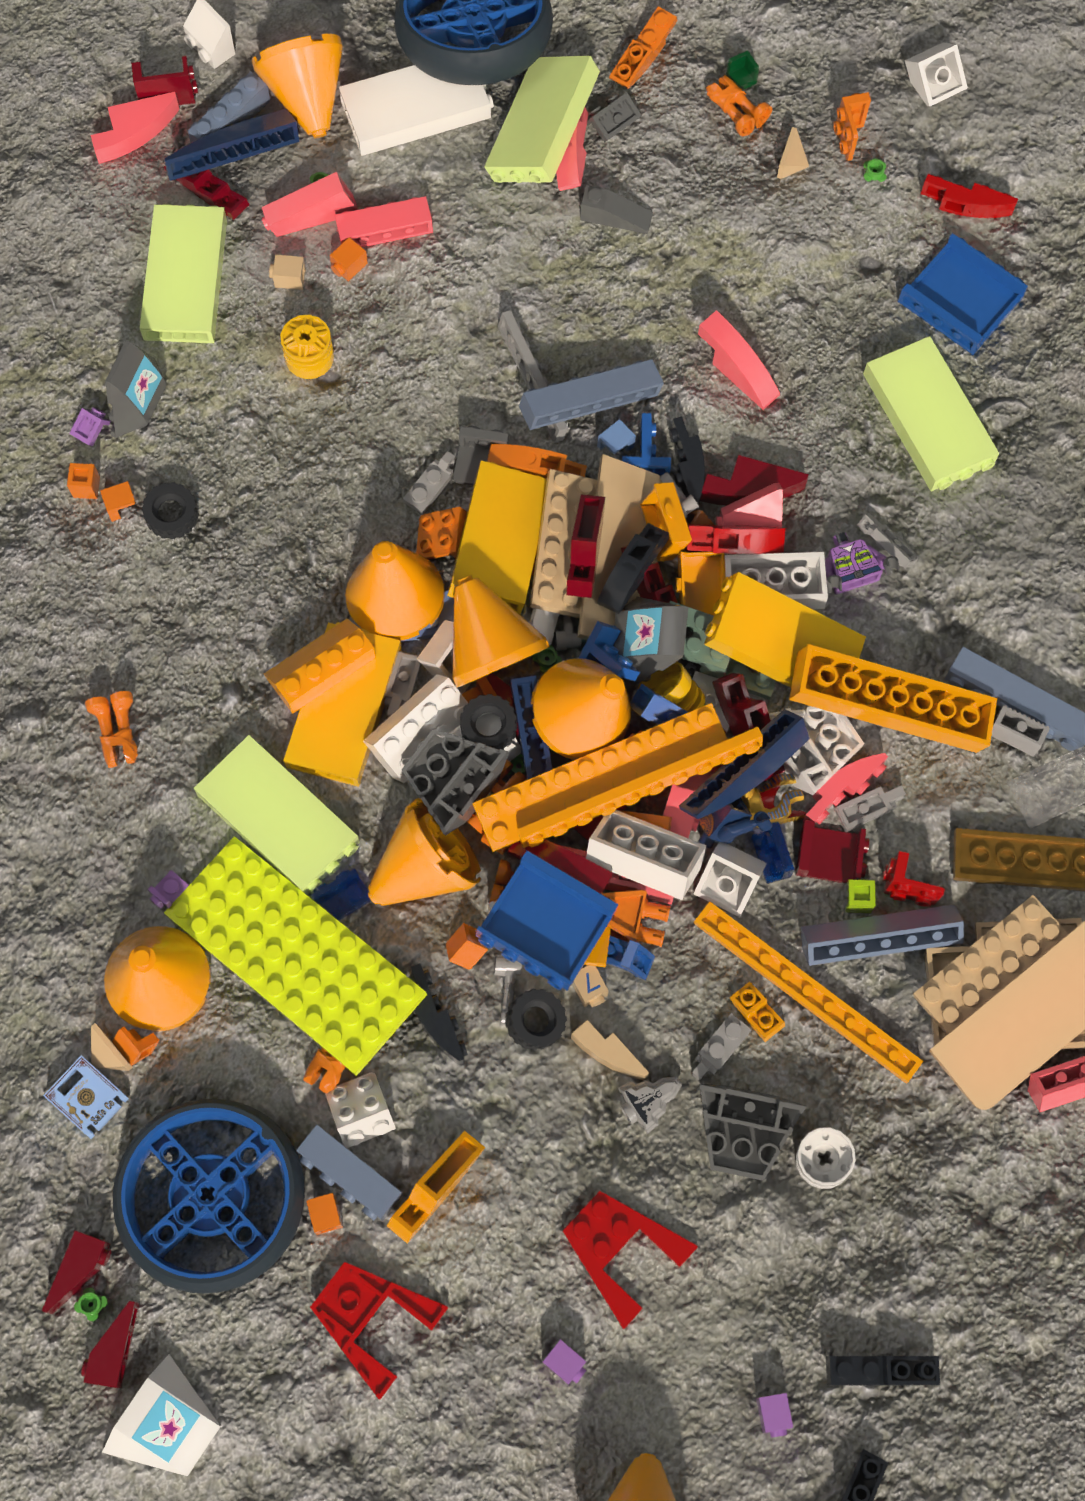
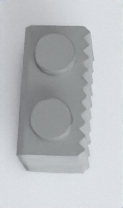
M1005 705L994 720L992 737L1034 757L1041 748L1050 728L1049 726L1045 727L1044 723L1035 722V719L1031 720L1025 714L1021 715V712L1012 711V708H1007V705Z

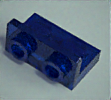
M779 821L772 823L773 826L770 830L753 834L751 837L758 859L767 863L763 870L767 884L791 878L795 870Z
M356 869L342 871L336 876V880L328 885L327 883L319 885L313 890L314 893L310 895L312 900L338 921L371 902L368 890Z

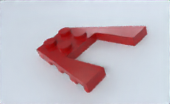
M599 1191L562 1232L624 1330L643 1308L603 1270L638 1230L679 1268L698 1246Z
M344 1262L310 1308L376 1397L381 1400L397 1376L354 1343L355 1339L387 1297H390L431 1331L448 1307Z

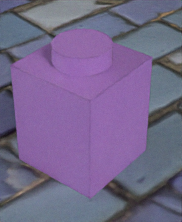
M561 1339L542 1362L568 1385L572 1380L577 1384L587 1371L583 1367L586 1361Z
M787 1393L756 1398L762 1432H770L771 1438L787 1435L786 1429L793 1428Z

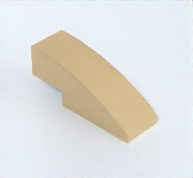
M587 1020L571 1034V1039L584 1052L606 1067L643 1081L648 1077L649 1072L614 1033L604 1039Z

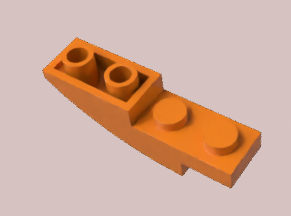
M658 6L638 38L632 40L609 75V79L627 89L635 84L665 46V39L675 26L677 16Z
M491 444L487 462H494L497 465L517 469L532 475H540L546 479L550 469L585 477L587 469L586 465L566 460L567 455L521 445Z

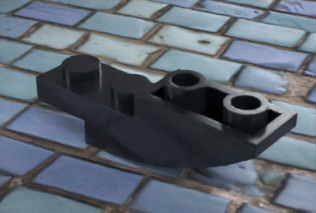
M681 416L673 418L672 427L669 429L671 442H676L678 448L676 455L679 463L677 473H674L676 485L682 488L686 498L692 495L699 506L705 473L703 449L699 435L689 437Z
M647 523L639 535L635 534L612 570L597 600V604L617 614L622 611L644 580V573L669 540V533Z
M421 963L411 966L415 983L427 993V996L414 1009L422 1027L445 1055L458 1065L465 1064L464 1056H467L468 1053L464 1041H458L455 1031L459 1030L455 1015L449 1016L447 1009L437 1013L436 1010L441 1009L437 994L431 995L428 986L433 983L428 969L423 971Z
M826 1356L827 1386L940 1385L939 1356Z
M862 1449L837 1501H874L889 1462Z

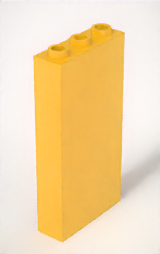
M481 460L476 473L447 596L454 598V588L459 586L457 581L471 575L473 579L479 578L515 611L521 614L525 605L538 546L546 478L540 475L521 472L517 469L503 467L494 462Z
M740 572L724 579L721 585V591L723 592L713 607V613H715L713 620L705 630L707 637L704 645L790 688L792 686L797 654L808 644L859 658L866 636Z
M328 622L325 633L341 622H336L335 624ZM364 628L360 629L373 645L376 658L300 709L284 757L286 768L357 787L360 786L370 754V749L363 740L378 728L385 705V693L398 652L402 651L400 640L372 634Z

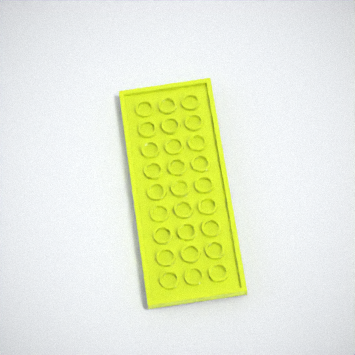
M235 836L172 903V906L164 912L177 926L195 939L196 942L356 1076L427 996L426 991Z

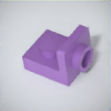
M92 407L91 410L82 408L69 434L87 445L93 446L103 425L109 426L111 421L105 418L106 413L95 407Z
M170 870L155 888L150 886L147 890L152 895L150 900L158 908L162 909L165 906L169 909L172 903L189 885Z

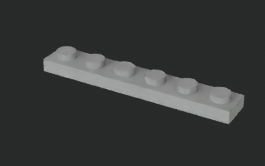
M511 310L502 312L498 328L528 390L547 387L548 381L542 376L538 360L533 357L529 342L520 331L519 321L514 318ZM567 420L546 426L554 443L563 441L568 430Z

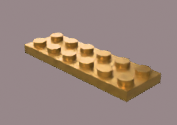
M956 828L954 830L953 880L1085 891V839Z

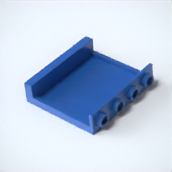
M952 233L948 243L910 285L907 283L903 287L898 302L974 355L1023 299L1028 286L1020 278L1007 272L1003 266L987 258L983 252L967 244L963 238L957 237Z
M526 851L519 867L483 924L477 928L476 937L479 938L478 941L485 947L490 949L495 947L502 952L501 955L511 962L518 961L525 965V970L534 976L540 974L545 977L552 987L558 990L563 988L568 991L614 916L619 904Z

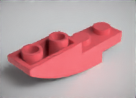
M585 107L556 172L560 191L573 189L582 184L587 154L583 143L589 114Z
M885 753L859 759L838 770L812 795V798L817 803L806 814L804 820L815 821V823L817 822L820 825L830 814L827 810L832 805L837 807L846 795L850 799L857 793L861 796L871 785L868 781L873 776L878 778L887 768L884 763L888 756Z

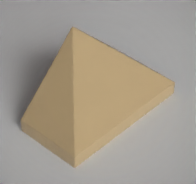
M794 127L791 129L779 164L777 174L779 179L809 167L797 128Z
M94 1023L91 1026V1064L96 1069L124 1071L132 1069L133 1067L108 1036Z

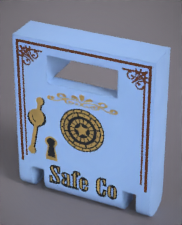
M82 1055L43 1095L90 1139L95 1136L88 1129L90 1124L100 1131L121 1109V1106L114 1098L118 1096L125 1103L129 1099ZM78 1070L83 1077L64 1096L59 1089Z

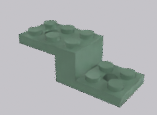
M670 601L671 604L684 606V605H681V604H678V603H675V602ZM687 607L688 618L686 628L690 629L693 635L685 638L682 659L700 664L701 673L718 679L730 673L743 674L748 693L770 700L776 680L760 672L756 674L751 673L746 665L704 645L707 637L705 630L714 616Z

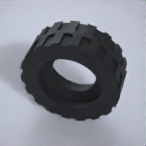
M175 482L161 483L162 485L153 487V490L149 491L146 498H144L142 506L143 516L148 528L156 536L159 535L164 539L181 538L185 534L190 533L191 529L196 526V521L199 517L198 506L191 491L188 488L186 489L184 485H178ZM169 500L179 502L183 509L181 516L175 521L163 520L158 513L162 503Z
M479 695L477 698L471 699L463 708V713L460 715L461 734L465 740L504 750L505 747L511 745V741L516 736L517 718L515 710L509 705L507 700H503L498 695ZM484 713L496 714L501 720L500 730L491 736L481 734L476 728V721L480 715Z
M531 989L517 996L509 1004L508 1012L505 1014V1025L509 1031V1036L514 1039L516 1044L521 1045L525 1049L537 1050L546 1048L561 1038V1034L566 1028L567 1016H565V1007L562 1006L560 999L554 996L555 994L546 992L544 989ZM530 1007H540L548 1016V1025L542 1032H532L525 1026L524 1014Z

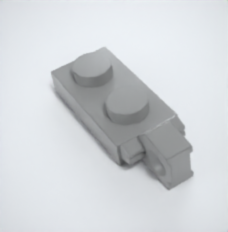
M447 451L440 461L435 459L405 495L403 503L420 514H425L451 481L453 474L451 468L456 463L455 455Z
M870 513L864 515L857 524L864 534H868L875 539V544L879 548L886 550L891 556L897 557L899 566L907 568L918 561L919 556L886 524L882 525Z
M398 652L385 693L384 704L389 706L388 718L413 695L422 665L417 660L418 656Z
M902 785L888 791L887 787H878L835 807L834 811L845 832H848L891 812L897 807L895 803L904 799L906 793Z
M731 1013L698 1052L695 1060L699 1065L691 1075L698 1081L708 1071L714 1075L731 1057L752 1029Z

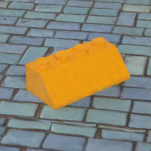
M345 619L265 672L264 676L293 714L376 658L375 650L361 629L349 619Z

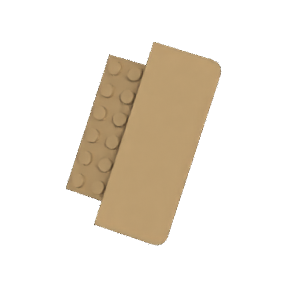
M604 454L600 458L597 480L550 469L547 475L529 607L580 618L577 637L588 640L597 621L614 626L616 613L597 604V600L622 555L621 547L628 545L635 534L639 535L646 526L640 504L654 489V484L663 483L660 479L661 476ZM581 494L606 497L592 598L566 595L571 559V539ZM657 557L652 563L658 562ZM637 590L629 599L627 604L631 602L633 599H635L637 596L640 597Z
M1034 895L913 993V997L947 1034L929 1052L976 1108L981 1110L992 1108L1085 1030V921L1069 934Z

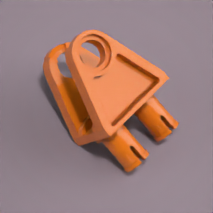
M644 890L602 893L603 896L619 904L614 916L607 925L611 928L610 936L626 942L632 940L637 943L644 942L662 947L665 931L644 927L640 921L645 916L667 922L671 906L649 902L646 898L647 891Z

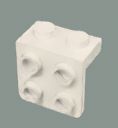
M371 1072L337 1085L328 1094L325 1093L344 1147L349 1148L396 1129L375 1073Z

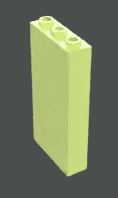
M591 56L539 57L528 68L484 166L494 182L541 183L553 181L600 73Z
M154 205L140 320V331L143 340L194 343L215 342L227 227L224 207Z
M930 336L866 364L863 373L864 377L930 491L938 488L940 490L946 489L954 481L959 479L964 481L975 472L980 470L983 472L987 471L995 465L999 455L997 448Z
M250 735L194 787L199 798L280 874L306 895L315 893L321 887V881L328 874L330 876L339 869L340 862L346 856L351 857L359 848L358 835Z

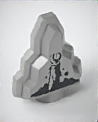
M678 1077L662 1078L655 1083L646 1080L638 1084L629 1082L618 1088L625 1101L620 1108L631 1125L638 1122L648 1134L659 1125L658 1119L666 1113V1104L676 1097L682 1083Z

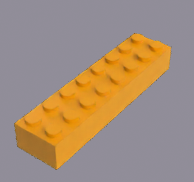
M810 644L797 654L789 700L975 753L990 746L997 698Z

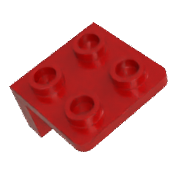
M899 851L894 858H890L889 864L885 865L882 879L886 880L884 894H888L890 898L898 901H905L906 899L916 901L915 903L922 907L935 905L944 895L945 889L943 887L905 878L909 853Z

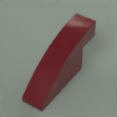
M738 455L731 480L707 474L700 501L727 506L773 483H780L784 499L804 490L809 474Z
M583 494L580 496L571 539L567 596L592 598L606 497Z
M730 673L712 681L718 702L734 737L756 727H759L761 731L771 721L766 702L749 697L743 674ZM784 765L778 768L764 781L774 777L776 774H781L785 772Z

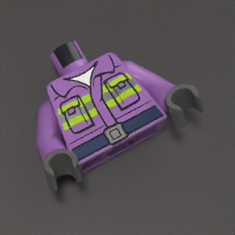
M845 532L839 533L832 538L836 547L829 551L828 557L825 559L827 592H832V588H834V592L837 595L877 582L882 575V569L885 570L886 575L892 574V568L900 570L898 558L894 556L886 557L870 545H866L862 539L850 542Z

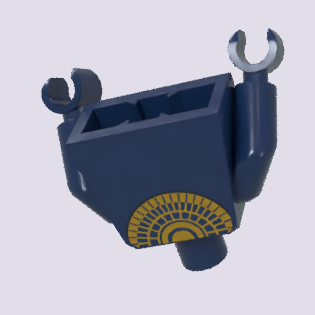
M739 798L725 807L700 818L699 824L704 832L698 841L710 849L716 841L730 844L734 838L753 831V828L756 826L761 831H768L772 828L773 824L769 820L770 817L764 811L757 812L754 815V819L750 820L752 814L742 799Z

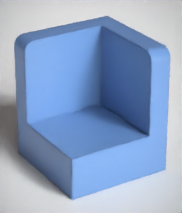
M619 419L598 436L597 447L602 450L606 446L612 454H616L622 448L628 452L635 447L636 435Z

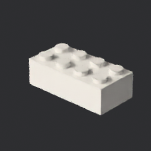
M824 552L725 555V578L740 572L813 610L825 608L828 592Z
M436 674L363 742L393 779L405 783L407 778L401 769L432 729L450 733L460 725V715L463 713V708L468 702L448 677Z
M615 810L612 814L603 817L591 835L586 859L613 873L683 900L701 869L706 845Z

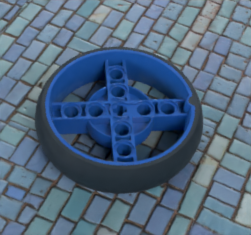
M398 0L395 8L394 26L396 36L408 59L417 68L431 77L459 85L492 84L522 73L543 53L551 36L553 25L550 0H446L441 11L420 16L418 14L437 0ZM532 22L518 36L500 43L499 39L503 36L506 28ZM451 42L460 47L449 46L442 43Z
M200 1099L189 1101L164 1111L146 1124L134 1137L123 1154L113 1187V1213L117 1231L124 1247L135 1263L144 1272L162 1284L190 1293L205 1294L228 1291L245 1285L265 1273L277 1262L290 1245L298 1229L304 1207L305 1183L303 1170L296 1150L287 1135L272 1119L251 1106L231 1100ZM206 1120L229 1121L242 1125L254 1132L228 1157L212 1153L192 1157L171 1134L186 1125ZM171 1149H178L179 1157L177 1160L168 1162L167 1153ZM251 1149L255 1150L257 1154L256 1159L251 1163H245L243 1160L244 1153ZM153 1152L174 1175L168 1191L170 1212L143 1236L136 1217L135 1191L141 1169L150 1153ZM274 1154L283 1177L284 1197L278 1222L267 1239L245 1215L250 1198L247 1178ZM190 1168H196L197 1177L195 1180L187 1182L184 1177L186 1171ZM231 1168L235 1169V1179L231 1182H224V1172ZM207 1189L210 1191L215 1189L212 1193L214 1199L211 1201L208 1199L204 1201L206 1197L204 1192ZM188 1207H193L195 1210L193 1219L183 1221V1211ZM225 1208H232L234 1211L233 1218L228 1222H222L221 1212ZM166 1227L174 1229V1235L169 1241H163L161 1238V1233ZM243 1228H251L252 1237L247 1242L239 1240V1232ZM189 1233L205 1237L226 1233L248 1257L235 1266L211 1272L183 1269L164 1259Z

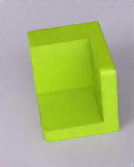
M848 880V903L845 906V912L871 913L875 907V880Z

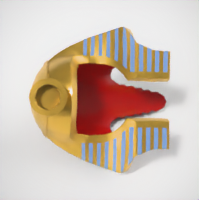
M776 774L762 788L757 789L755 787L741 797L752 814L750 820H753L754 815L759 811L767 813L773 826L805 818V811L791 810V804L804 800L801 789L786 791L782 795L780 803L776 807L774 806L775 796L780 786L796 783L793 774Z

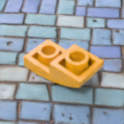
M750 981L730 997V1000L764 1042L785 1027V1022L767 1004V999Z

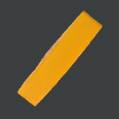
M464 1130L415 1184L409 1198L392 1215L387 1227L408 1244L468 1172L485 1147Z

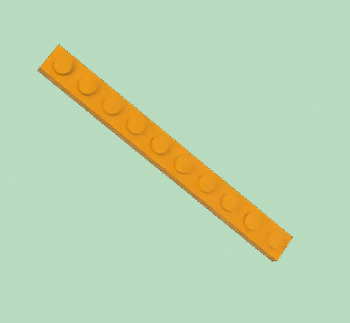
M756 727L519 828L517 832L523 848L537 846L548 837L563 835L569 828L577 825L584 826L595 817L610 815L615 812L616 808L623 805H633L640 798L649 794H659L665 787L672 784L680 785L693 775H703L709 772L712 767L721 763L723 765L729 764L736 757L745 753L752 754L762 746L763 735L759 727Z
M709 902L695 919L693 924L906 1084L923 1063V1060L712 902Z

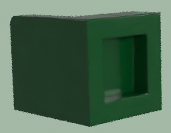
M748 50L728 60L726 76L732 79L740 89L745 90L757 84L759 65Z

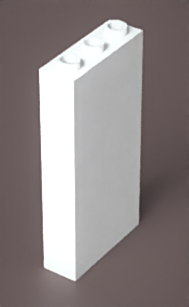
M415 65L339 87L340 101L361 156L491 118V108L494 107L491 95L485 92L486 84L459 85L448 83L431 77Z

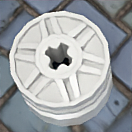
M830 1127L818 1128L809 1132L801 1141L796 1154V1167L801 1178L809 1185L819 1189H831L842 1184L852 1172L856 1161L855 1149L850 1139L841 1131ZM827 1153L829 1155L828 1160L832 1163L831 1165L826 1163L824 1166H821L819 1164L821 1159L817 1156H823Z

